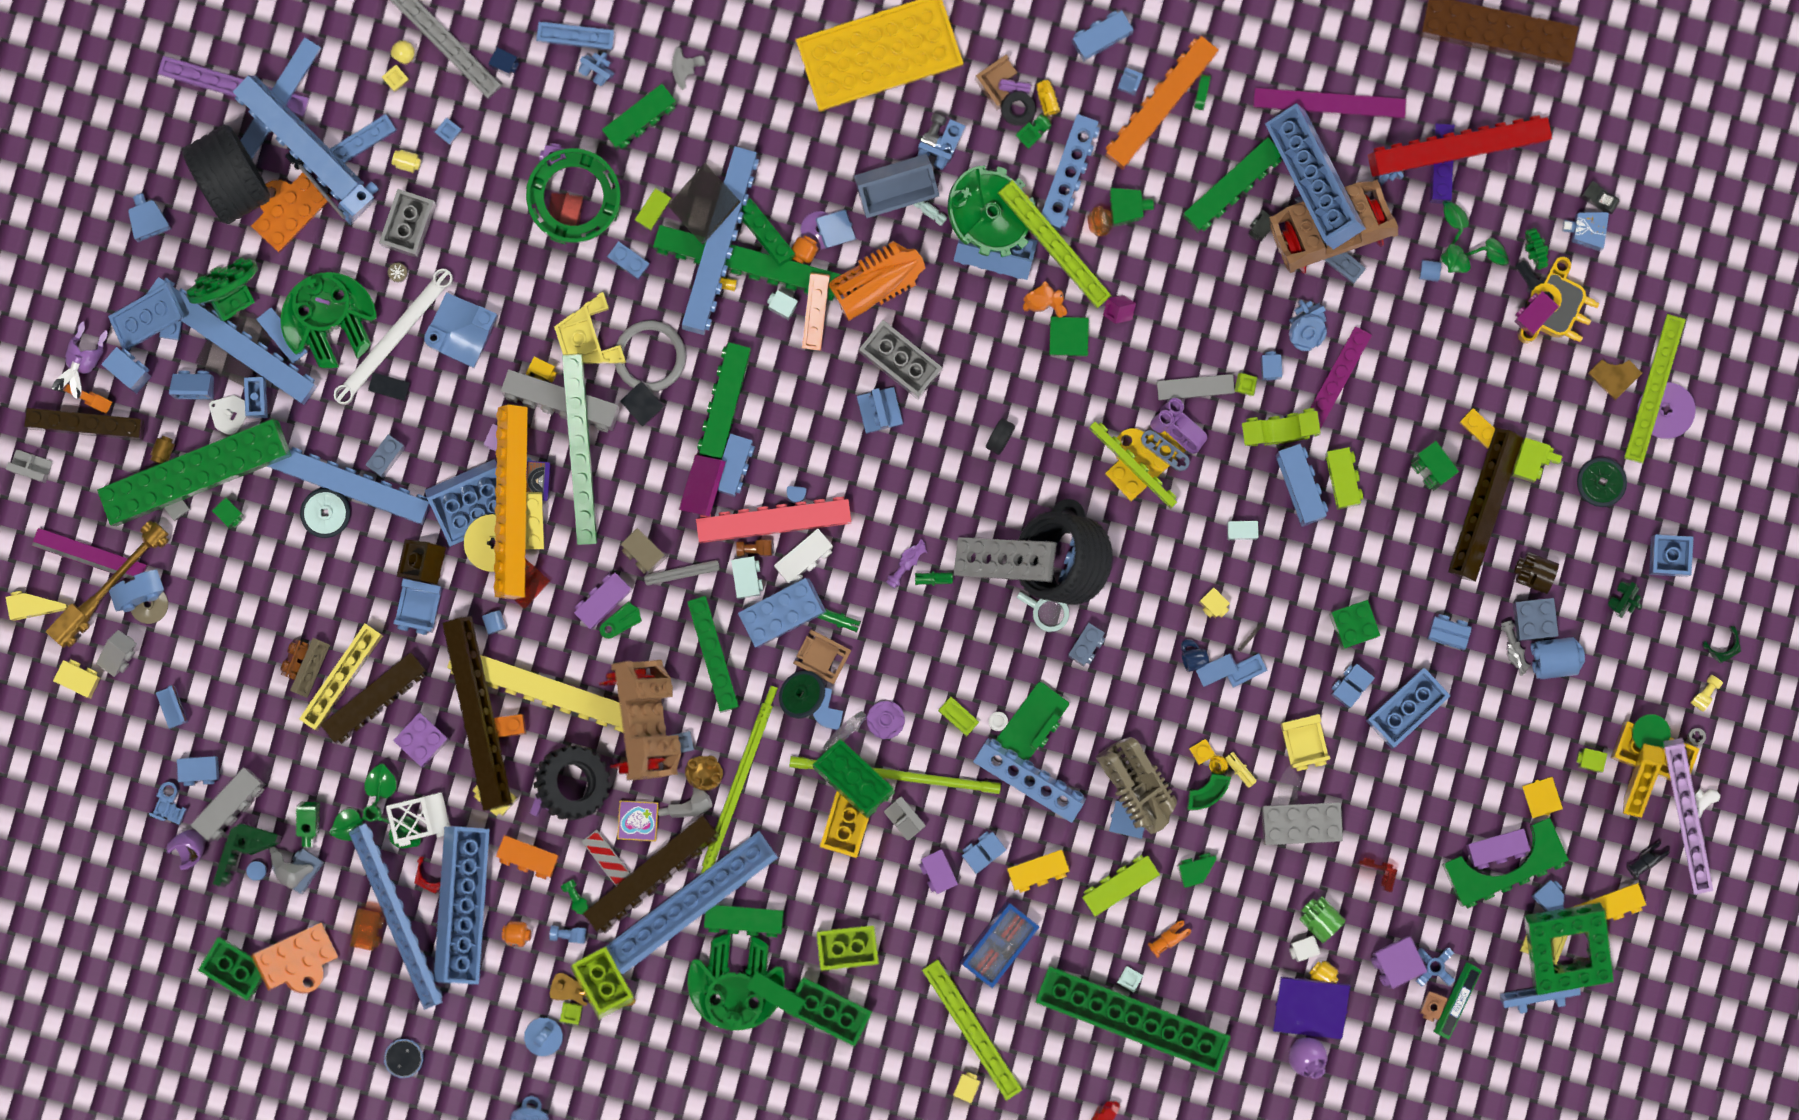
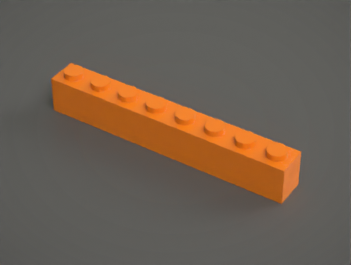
M1201 36L1198 40L1195 38L1190 43L1188 53L1181 54L1176 61L1179 64L1175 69L1171 67L1165 74L1166 80L1163 83L1159 82L1155 86L1153 96L1151 98L1147 96L1141 104L1143 108L1140 112L1135 111L1129 119L1131 123L1127 127L1123 126L1117 133L1118 139L1115 142L1112 140L1105 148L1107 150L1105 156L1122 170H1124L1218 54L1219 49Z

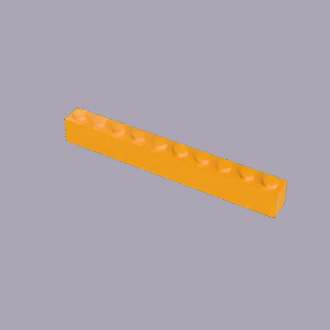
M515 405L498 407L496 414L497 468L495 471L496 525L494 528L496 536L494 546L495 582L493 588L495 591L494 597L505 599L525 597L528 407Z

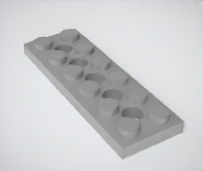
M958 537L953 575L960 577L1052 582L1056 543ZM975 553L976 559L974 562H971V556ZM991 554V561L987 563L986 558ZM1004 555H1006L1007 561L1003 564L1002 558ZM1022 556V563L1018 565V558ZM1035 557H1038V563L1034 566L1033 560Z

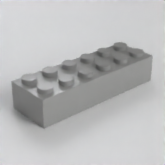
M508 369L501 389L507 401L517 403L518 400L528 408L535 409V407H539L544 413L553 415L555 412L560 415V418L567 420L564 387ZM586 395L588 427L592 424L599 431L606 433L608 430L613 431L620 411L619 406Z

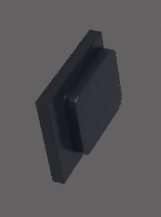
M643 381L638 383L620 400L642 427L665 407Z

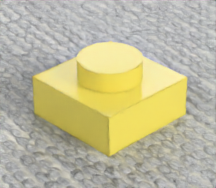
M397 65L382 76L394 93L409 81Z

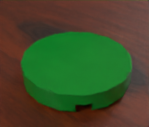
M1655 714L1640 717L1634 723L1631 731L1632 740L1640 749H1642L1643 744L1664 749L1663 741H1669L1671 737V730L1667 721Z

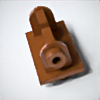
M294 639L289 644L287 650L289 653L288 657L283 661L280 668L282 676L287 677L289 674L288 678L295 680L301 666L297 660L304 659L309 644Z

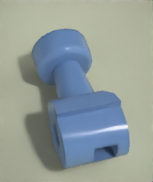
M551 925L550 941L564 938L569 939L568 942L585 944L587 929L559 930V926Z

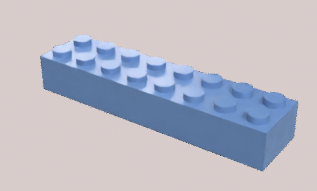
M248 75L233 91L236 95L235 99L241 105L245 104L250 109L248 112L255 119L259 118L263 122L262 126L268 132L272 131L277 136L276 140L281 145L288 146L291 149L289 153L295 159H301L304 162L303 167L310 173L314 172L318 176L316 178L318 182L324 187L327 185L332 190L330 193L337 200H343L358 185L361 184L363 186L365 184L257 76Z
M1296 103L1265 123L1323 241L1334 250L1365 230L1306 111Z
M444 826L434 982L479 984L490 829Z

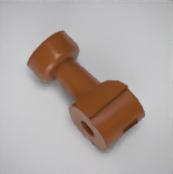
M756 540L755 544L745 545L743 541H737V557H743L745 553H757L763 557L772 556V540Z

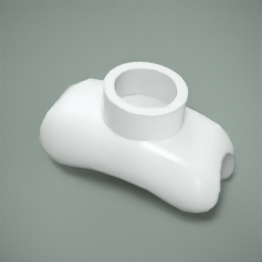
M1701 789L1694 792L1699 818H1701L1703 811L1710 804L1720 800L1719 792L1713 789H1708L1704 793Z

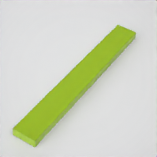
M1011 180L998 192L999 196L1096 308L1102 305L1111 294L1017 184Z
M1669 314L1666 316L1624 459L1641 464L1644 462L1686 321L1684 318Z
M939 960L922 970L1005 1100L1007 1101L1022 1091V1088Z

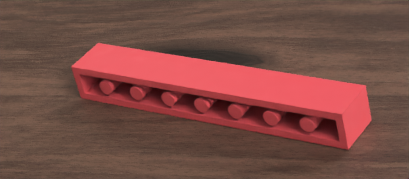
M835 497L830 502H825V499L814 500V504L807 505L806 502H797L792 507H787V504L776 505V509L769 510L768 507H759L757 511L749 512V509L738 510V514H730V511L720 512L719 516L711 517V514L709 517L700 515V518L696 519L699 543L846 525L851 524L849 500H844V497Z

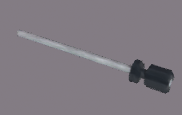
M287 153L285 157L292 165L295 164V169H300L342 219H345L346 216L303 167L304 162L295 159L290 153Z

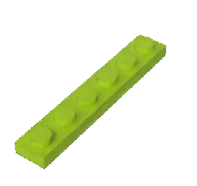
M1094 422L1089 427V430L1170 509L1176 505L1177 501L1175 499L1177 497L1169 489L1166 491L1162 487L1163 483L1156 476L1152 478L1147 473L1149 469L1143 463L1138 464L1134 460L1135 455L1128 449L1125 451L1120 446L1122 443L1115 436L1111 437L1107 433L1108 429L1101 422L1099 424Z

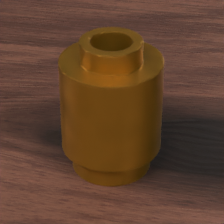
M162 436L161 439L157 438L150 454L152 455L150 460L159 464L169 461L175 446L172 443L173 440Z

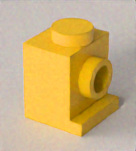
M534 356L526 371V375L531 377L533 374V378L553 383L557 372H555V366Z

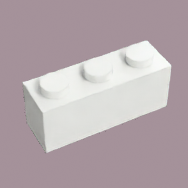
M817 529L777 562L774 567L788 584L792 582L795 584L803 578L802 573L806 570L810 572L818 565L816 562L821 557L823 560L832 553L831 549L833 546L821 531Z

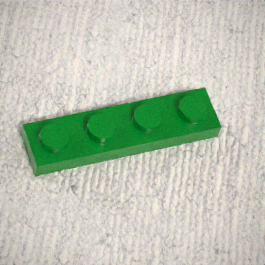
M748 199L746 206L743 205L741 212H744L742 221L779 267L795 258L794 251L752 199Z

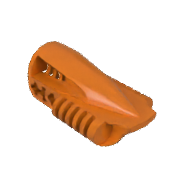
M892 241L888 243V249L886 246H883V252L879 249L876 250V256L872 252L870 254L871 259L865 256V262L861 259L858 260V266L830 282L829 287L848 321L866 312L878 302L880 305H883V299L887 302L890 301V295L892 298H895V292L898 295L902 294V288L906 292L908 285L910 288L916 286L915 280L925 269L923 258L916 249H906Z

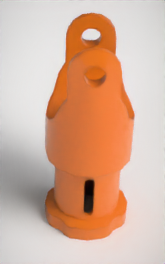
M1184 921L1177 922L1163 932L1156 941L1147 944L1157 958L1160 957L1163 951L1168 948L1171 949L1190 935L1191 929L1189 928L1179 934H1175L1177 930L1183 927Z

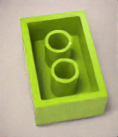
M874 925L816 932L821 971L879 964Z
M606 947L571 965L573 974L599 1020L633 1002V995Z

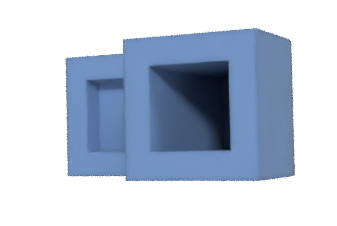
M825 688L824 700L813 715L821 726L839 731L843 711L828 708L832 689Z

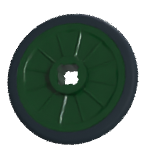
M1604 457L1594 458L1585 463L1580 469L1577 486L1579 493L1589 504L1597 507H1608L1617 503L1625 494L1627 477L1623 468L1614 460ZM1600 478L1606 481L1604 486L1598 483Z
M799 671L788 677L779 692V704L783 712L797 719L805 718L815 713L821 706L825 696V686L822 679L811 671Z

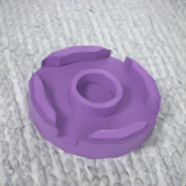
M881 701L874 704L867 715V726L870 732L881 739H891L898 736L905 724V716L902 709L896 703L890 701Z

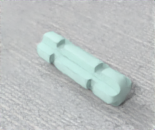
M923 201L913 204L918 209L921 208V211L931 219H935V222L939 225H943L947 220L943 213L940 214L939 210L928 202Z

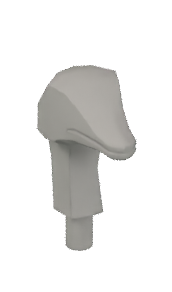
M693 787L690 801L684 804H669L667 808L658 809L659 817L670 815L672 818L697 816L712 807V801L704 790Z
M276 847L270 848L272 868L276 878L282 885L293 889L307 874L313 871V866L310 864L295 865L284 863L282 853L278 852Z

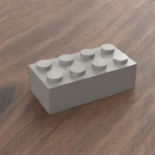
M884 320L881 321L859 348L861 355L917 400L920 399L942 372V367Z
M243 767L195 819L191 826L207 841L220 840L225 834L224 829L235 824L238 820L237 815L242 811L245 812L252 805L250 801L254 797L258 798L265 791L263 787L266 784L251 770Z
M1341 803L1262 807L1264 845L1343 841Z

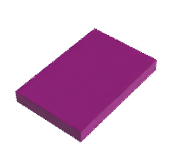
M695 455L679 510L707 517L710 516L725 461Z

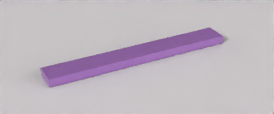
M165 56L162 58L157 73L160 76L232 97H236L233 91L244 80ZM293 94L286 106L295 115L304 117L309 98Z

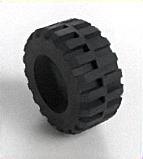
M568 745L548 753L544 757L545 759L538 764L539 770L535 771L534 777L537 779L533 783L534 788H537L538 791L535 794L536 798L542 801L540 804L542 808H547L550 815H557V818L562 820L581 819L594 814L597 809H600L604 805L603 801L609 796L607 790L611 788V783L608 782V778L611 777L610 771L606 772L605 767H607L605 761L601 762L599 760L601 756L598 753L593 754L592 749L588 747L582 748L581 745ZM566 765L579 767L587 778V791L583 798L576 801L565 798L557 786V775L560 769Z

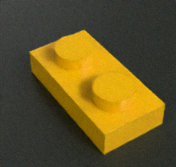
M1473 408L1459 423L1484 447L1489 448L1495 428Z

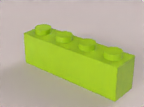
M1142 855L1132 860L1134 864L1127 868L1124 865L1116 871L1117 875L1113 878L1107 876L1099 881L1101 883L1099 887L1094 888L1092 886L1084 891L1085 896L1082 899L1094 917L1160 875L1148 855L1145 857Z

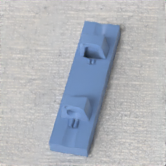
M1534 988L1501 993L1500 1000L1504 1008L1517 1006L1521 1014L1527 1013V1004L1555 999L1558 1007L1565 1006V998L1580 995V988L1537 995Z

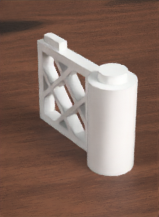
M442 793L386 806L394 844L398 843L399 847L411 844L410 840L430 835H437V838L443 837L444 826L450 827ZM420 802L422 811L419 816H416L409 809L412 804ZM400 808L405 811L400 821L392 817L391 809ZM407 813L417 819L412 828L402 823ZM418 820L426 824L427 832L420 834L413 830ZM399 825H402L410 831L406 837L398 839L396 830Z

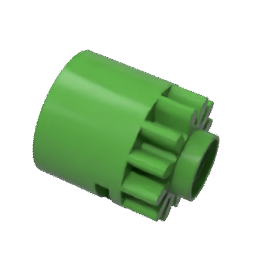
M1320 897L1317 901L1312 898L1301 909L1304 914L1299 918L1322 943L1327 941L1346 921L1323 897Z

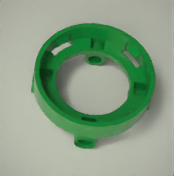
M563 149L546 156L534 168L526 186V201L533 221L542 232L550 237V240L564 245L566 243H583L600 236L610 227L613 221L616 222L622 206L620 205V187L614 171L600 156L584 149ZM560 154H565L567 159L557 161L553 163L551 166H548L547 161L549 159L551 160V162H553L554 160L561 158ZM568 167H579L588 170L598 179L603 190V203L600 211L591 221L579 226H569L556 221L549 214L544 202V190L549 179L559 170ZM606 170L610 172L607 175L610 178L611 183H615L616 188L612 190L606 175L603 173ZM535 203H536V206H537V209H538V212H539L540 216H541L542 219L544 220V221L541 222V223L538 221V218H540V217L538 216V214H537V212H536V209H535V208H532V206H531V205H533V204H535ZM597 226H599L600 230H598L597 232H596V230H594V231H592V232L586 234V237H581V234L587 233V232H589V231L595 229Z

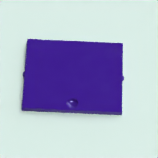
M1280 977L1278 998L1275 1003L1276 1012L1273 1032L1342 1039L1345 1018L1348 1013L1347 1004L1350 984Z

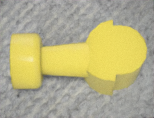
M1713 675L1708 677V685L1705 689L1695 695L1690 702L1702 712L1706 710L1713 700L1710 696L1714 689H1720L1723 684L1720 679Z

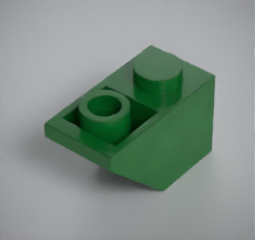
M1210 853L1200 855V860L1192 861V858L1182 860L1181 865L1177 867L1183 888L1203 883L1217 860L1216 855L1211 856Z

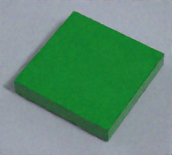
M1050 317L1049 355L1088 357L1089 318Z

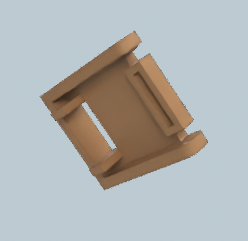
M810 629L809 633L815 636V639L806 637L796 656L803 660V662L800 663L794 660L793 664L806 671L816 673L821 679L834 685L851 650ZM836 655H839L843 659L834 674L828 670Z

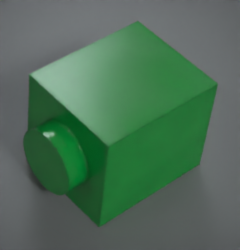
M226 497L212 510L230 529L232 527L236 528L243 521L241 518L244 515Z

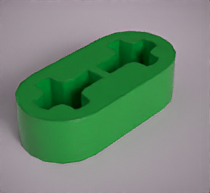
M1201 74L1194 109L1204 110L1211 78L1209 75Z

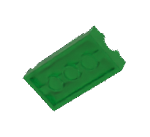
M841 739L813 763V769L867 819L876 812V809L882 802H887L895 794L894 788Z

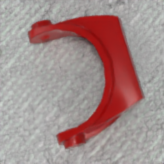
M419 857L414 884L436 894L440 891L441 882L429 883L422 877L421 865L425 857Z

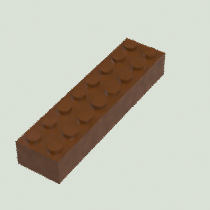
M1427 0L1419 37L1568 68L1572 62L1579 26L1455 0Z

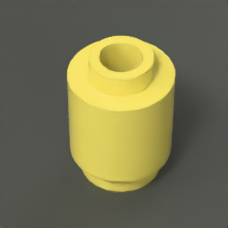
M396 150L393 155L392 165L398 169L414 173L415 170H419L421 159H418V154Z

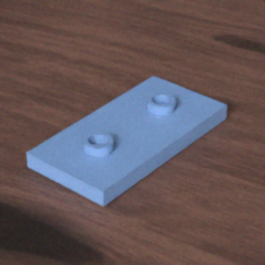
M170 283L160 286L108 316L122 349L126 350L131 349L185 318Z

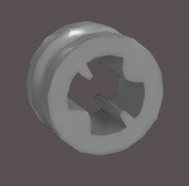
M1699 728L1690 730L1687 735L1688 742L1694 746L1703 744L1706 739L1705 732ZM1695 732H1698V735L1701 736V740L1699 739L1698 742H1695V739L1692 738V734L1694 735Z

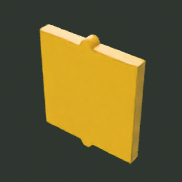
M1553 777L1541 781L1535 780L1534 783L1522 786L1532 819L1545 814L1549 816L1550 813L1563 809Z

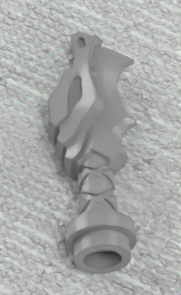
M1512 620L1501 623V631L1504 630L1506 632L1509 642L1506 649L1508 651V660L1518 668L1519 675L1522 676L1531 665L1525 662V649L1520 647V642H1517L1514 636L1513 627H1515V624Z

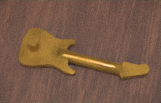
M564 973L556 974L552 981L550 997L553 1000L570 999L587 1006V1003L583 1001V997L586 996L578 981L573 980ZM633 998V1002L626 1006L634 1005L636 1000Z

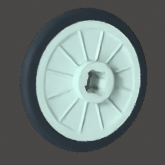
M327 488L315 490L304 499L301 505V522L304 528L316 537H334L340 534L349 522V504L341 493ZM322 510H329V515L322 517Z

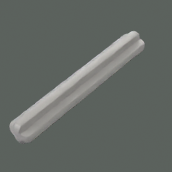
M714 560L644 576L646 585H652L718 571L720 568L718 561Z

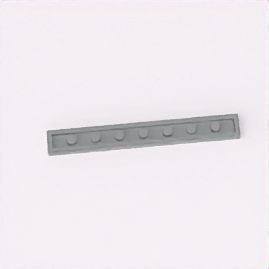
M390 0L487 99L502 87L418 0Z

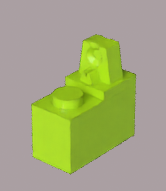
M1524 438L1511 476L1534 483L1542 475L1543 468H1540V466H1549L1550 462L1559 465L1562 456L1553 453L1554 449L1550 448V445Z

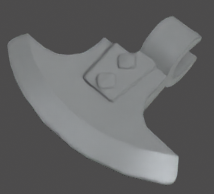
M676 47L672 59V70L675 81L682 90L686 88V78L694 74V67L706 65L705 57L698 56L686 59L683 57L682 49Z

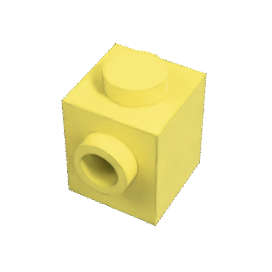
M1215 588L1199 602L1204 607L1203 612L1210 618L1212 616L1216 618L1218 615L1222 618L1229 611L1227 606L1230 603Z

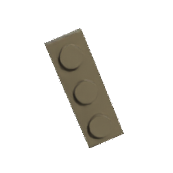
M312 638L290 691L308 698L329 649V644Z

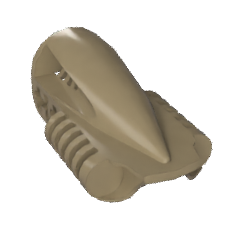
M1128 737L1100 752L1096 759L1099 761L1105 774L1116 786V796L1121 795L1118 798L1119 801H1125L1122 806L1123 808L1128 807L1125 810L1126 813H1132L1129 818L1130 820L1135 819L1132 822L1135 828L1144 827L1150 834L1164 829L1169 823V817L1176 807L1177 799L1174 794L1169 795L1172 793V790L1170 788L1166 789L1169 785L1167 782L1162 783L1165 781L1164 777L1159 778L1161 772L1156 771L1158 769L1157 765H1151L1138 741L1133 737Z

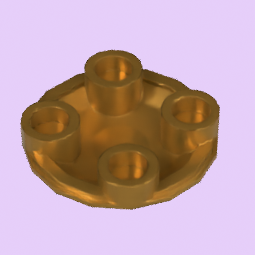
M698 756L688 761L685 768V777L694 788L711 790L721 783L723 771L714 756Z

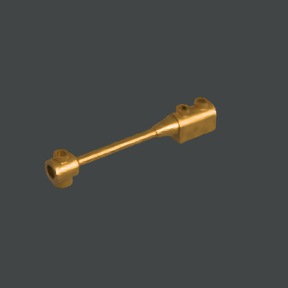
M150 520L141 528L140 532L142 533L143 543L94 596H91L79 607L71 603L46 630V633L63 648L66 645L69 648L72 647L77 641L75 637L79 631L84 633L90 627L88 622L100 600L149 547L157 548L159 546L163 548L168 543L169 539L167 536L169 534L158 523Z

